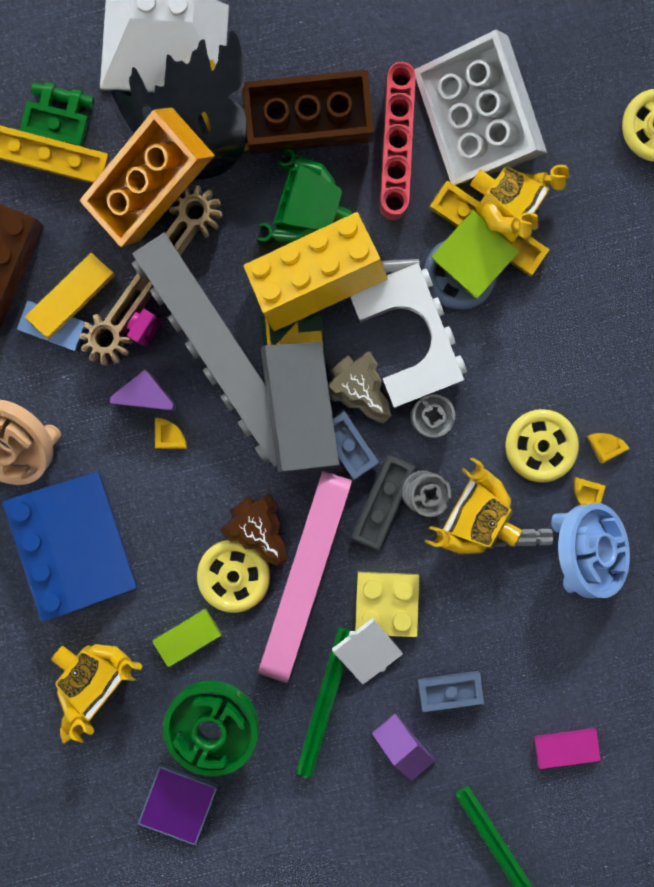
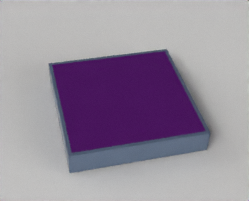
M160 764L138 825L196 846L218 784Z

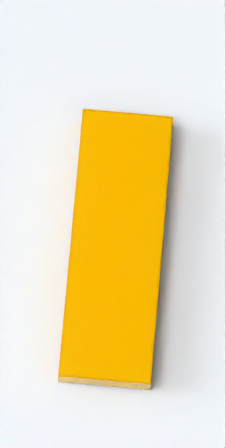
M90 253L25 316L26 320L46 339L50 340L114 277V273L93 253Z

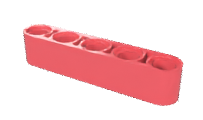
M397 62L390 67L385 90L380 212L386 219L392 221L404 216L410 197L416 75L413 67L406 62ZM402 75L407 78L408 84L403 86L394 83L393 77ZM402 106L407 111V114L403 117H397L391 112V108ZM394 136H399L404 139L405 146L395 148L390 144L389 140ZM399 167L404 172V176L400 179H393L389 176L388 169ZM391 197L398 198L402 202L403 207L399 210H391L387 207L386 200Z

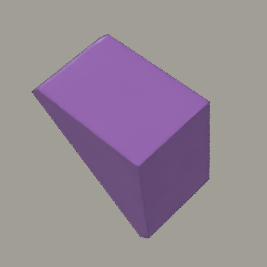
M146 369L110 397V403L116 405L176 411L177 406L151 372Z
M396 713L372 732V735L392 764L411 781L435 762V759Z

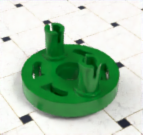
M208 680L196 682L181 690L171 702L163 721L164 741L172 757L187 770L204 776L226 775L242 767L251 757L259 736L258 714L250 699L238 688L221 681ZM199 693H217V694H220V695H215V694H205V695H204V694H199ZM204 722H213L220 727L222 736L219 738H208L202 734L199 725ZM178 731H181L182 734H183V736L185 737V739H186L191 745H194V744H195V746H193V747L190 746V745L184 740V738L182 737L181 733H177V732H178ZM208 751H209V754H212V755H225V754H228L229 758L227 757V755H226V756H210V755H208Z

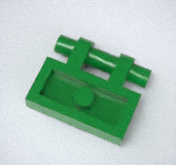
M33 82L31 94L40 96L39 103L26 102L19 131L83 147L90 119L87 115L79 114V110L81 107L93 109L95 98L84 95L83 91L72 89V91L57 88V85L45 82V84ZM54 100L68 103L67 109L63 110L52 107V103Z

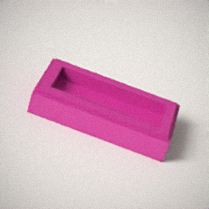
M595 728L534 736L539 769L601 761L597 730Z

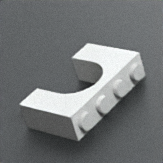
M419 263L387 275V280L350 296L360 323L391 310L405 309L418 314L429 328L431 344L425 358L413 367L383 378L394 408L464 380L462 374L467 373L461 355L455 357L451 345L456 344L449 326L443 327L439 317L444 315L438 297L432 299L428 287L433 286L430 275L426 268L421 270Z

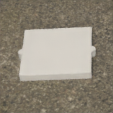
M373 618L356 631H350L347 638L332 648L333 653L362 684L366 683L380 671L384 672L388 665L403 655L402 651Z

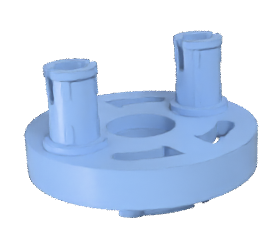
M601 503L583 504L574 507L569 513L554 514L551 525L553 530L559 533L558 553L561 569L565 576L563 586L566 592H576L580 596L590 599L608 598L615 595L626 580L630 564L629 541L624 525L618 515L610 507Z

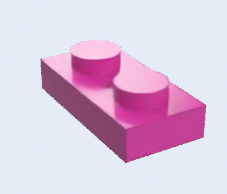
M143 308L140 314L136 312L131 317L127 325V329L130 330L127 336L147 348L162 321Z

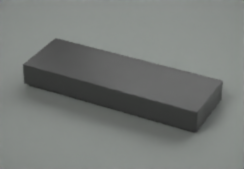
M387 454L350 537L351 539L375 550H380L403 498L402 488L404 482L414 473L416 466Z

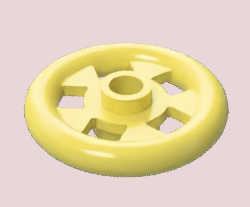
M654 89L644 91L632 99L624 112L622 120V132L628 147L640 158L654 162ZM642 107L650 111L644 121L636 116ZM641 129L650 139L645 144L639 140L636 134Z
M538 409L523 414L512 424L506 437L505 449L510 465L520 476L529 481L546 483L563 477L573 467L578 456L579 441L573 425L563 415L552 410ZM545 422L546 431L534 433L532 423ZM560 429L566 441L558 445L553 433ZM520 436L529 438L526 451L518 450ZM541 440L546 441L548 444V448L544 452L538 449V443ZM558 452L563 457V460L554 467L549 460ZM530 456L537 461H541L538 470L526 465Z
M224 540L210 547L202 556L197 569V583L204 599L214 608L228 613L244 612L256 606L266 595L270 585V568L268 562L259 555L256 549H245L238 541L230 542L229 540ZM240 552L245 554L244 562L231 561V553ZM216 559L224 563L218 574L210 571L211 565ZM257 567L258 580L249 581L247 568ZM236 571L239 574V580L231 582L228 579V573ZM217 582L227 590L222 597L217 595L212 589V586ZM246 587L249 596L237 600L234 592Z

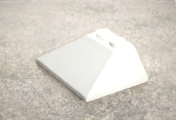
M106 0L100 90L131 92L129 77L132 73V67H135L147 91L150 94H154L155 85L164 86L167 54L172 56L176 62L182 60L188 64L192 52L197 49L198 43L202 39H205L209 60L213 59L216 65L218 62L219 45L227 46L229 5L218 0Z

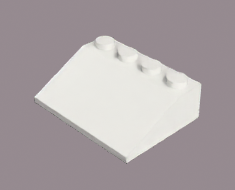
M494 30L414 69L416 81L450 182L455 186L472 181L480 169L490 175L502 171L504 167L511 168L547 153L508 35Z

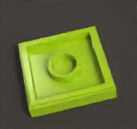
M472 210L431 256V259L475 299H478L520 251L500 233L491 231L485 220Z

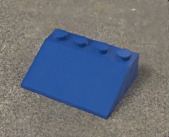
M99 471L2 502L41 622L137 588Z

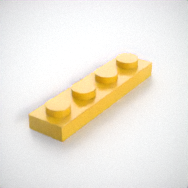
M0 125V160L91 184L96 181L108 166L110 156L107 153Z
M447 180L429 206V209L458 227L472 210L477 213L476 208L480 202ZM518 235L511 244L520 252L510 263L531 277L550 249L531 236L523 238Z

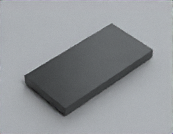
M322 342L262 346L261 354L278 473L339 465Z

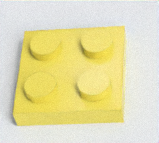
M357 572L355 631L373 618L388 636L417 637L419 574Z

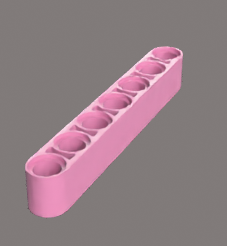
M322 471L259 667V675L288 683L349 493L351 479Z

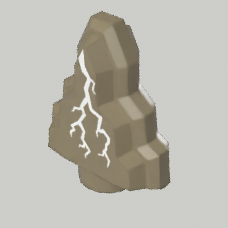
M370 351L364 353L363 356L355 361L348 355L330 371L334 377L328 385L330 399L333 402L341 401L348 408H359L368 418L384 423L391 417L388 400L380 391L382 380L376 372L378 363Z

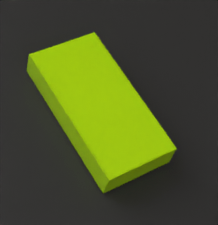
M207 608L153 639L152 642L167 667H170L220 637L222 633Z

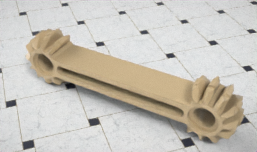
M199 185L195 186L194 194H190L189 189L186 188L183 191L185 197L182 199L179 196L175 201L179 206L169 207V212L178 216L166 232L171 243L174 242L181 230L187 227L174 246L180 256L198 231H201L203 236L207 238L209 237V232L206 229L208 226L217 230L219 226L212 219H220L223 216L221 211L215 210L221 205L219 199L211 200L213 192L210 189L202 195ZM194 206L204 208V213L199 219H190L188 217L189 210ZM137 273L104 321H102L98 314L93 315L95 325L84 322L83 326L90 331L88 334H79V338L88 341V343L81 347V350L83 352L91 351L89 360L95 362L100 357L101 365L107 366L109 357H111L114 363H120L118 352L125 356L129 355L130 352L123 348L124 344H133V339L124 337L128 331L127 325L136 312L140 314L152 297L149 290L154 286L147 276L141 279ZM141 291V294L133 303V305L126 313L124 318L118 325H116V322L123 314L127 306L130 304L132 299L135 297L137 292ZM105 331H111L114 337L112 344L108 347H102L99 342L101 334Z

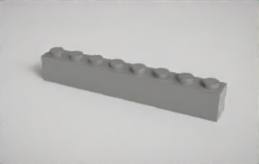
M164 232L133 252L132 255L136 260L131 264L141 279L146 276L154 286L149 290L159 306L164 303L172 313L167 317L177 333L182 330L190 340L185 343L188 350L195 359L198 357L202 358L207 366L203 369V372L212 385L216 383L220 385L224 391V394L220 396L230 412L236 409L242 418L238 421L239 426L247 437L254 436L259 444L255 447V450L263 462L266 463L270 460L275 467L277 463L266 385Z

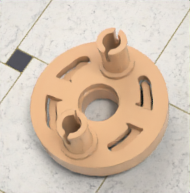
M0 400V441L7 444L9 448L0 443V482L12 485L29 484L39 479L51 463L53 446L59 441L61 432L53 425L43 426L28 410L5 400Z

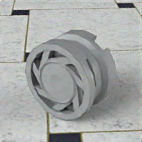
M429 394L420 398L411 410L413 428L425 437L445 435L452 429L455 421V410L452 403L446 397L438 394Z
M422 470L412 473L405 480L402 488V497L404 503L412 511L426 517H432L443 513L448 507L447 502L451 498V488L442 476Z

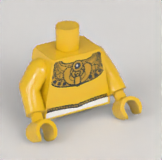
M557 165L551 169V175H548L546 172L522 173L510 167H504L496 180L480 169L470 183L471 187L484 195L476 211L484 218L491 231L499 232L509 242L513 243L518 235L527 238L532 234V230L538 229V216L535 214V211L549 192L548 186L551 185L553 189L558 191L564 189L566 180L569 178V169L566 165Z
M470 458L476 464L475 470L468 472L462 468V472L471 478L444 528L429 527V529L437 532L436 540L432 542L425 539V542L431 546H441L458 554L483 553L487 548L493 549L498 539L515 547L523 530L508 522L514 512L510 508L511 498L502 482L488 470L484 469L480 461Z
M62 645L51 658L52 662L64 670V673L56 681L55 685L58 688L57 695L63 712L71 726L69 730L70 738L83 743L84 741L81 738L83 730L86 734L92 735L94 728L91 725L85 724V719L88 722L91 720L122 680H136L131 675L132 668L135 670L142 669L141 663L131 661L117 646L87 645L76 656Z

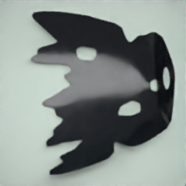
M235 31L229 33L227 46L219 45L218 62L213 71L208 58L205 39H202L198 43L197 49L192 52L188 64L182 60L176 62L172 56L167 54L164 86L155 85L153 95L147 91L135 67H132V73L129 77L132 96L130 97L117 90H112L113 98L133 134L146 120L142 113V108L145 106H149L152 111L155 109L173 108L215 155L210 162H219L221 164L214 171L202 170L194 180L224 174L244 153L247 125L245 111L238 103L228 98L230 94L238 93L244 87L243 56ZM203 112H206L211 124V131L206 134H202L198 129L199 116Z

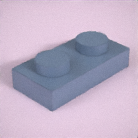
M345 411L335 417L333 424L338 458L354 480L378 464L379 461Z
M479 671L418 679L422 712L484 704Z

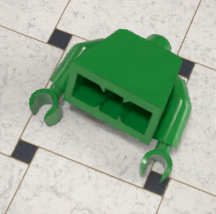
M284 149L282 151L284 156L292 159L288 163L278 161L281 170L288 172L273 225L279 227L274 229L267 223L259 224V228L269 229V235L266 238L257 237L259 241L266 244L275 239L276 242L291 243L352 214L350 209L339 206L342 190L335 185L334 178L322 163L302 156L296 158L291 149Z

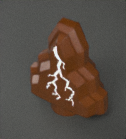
M270 493L256 502L249 496L229 510L234 518L224 525L220 531L230 542L238 541L245 549H256L264 560L277 567L287 561L285 543L278 534L281 524L275 514L278 506Z

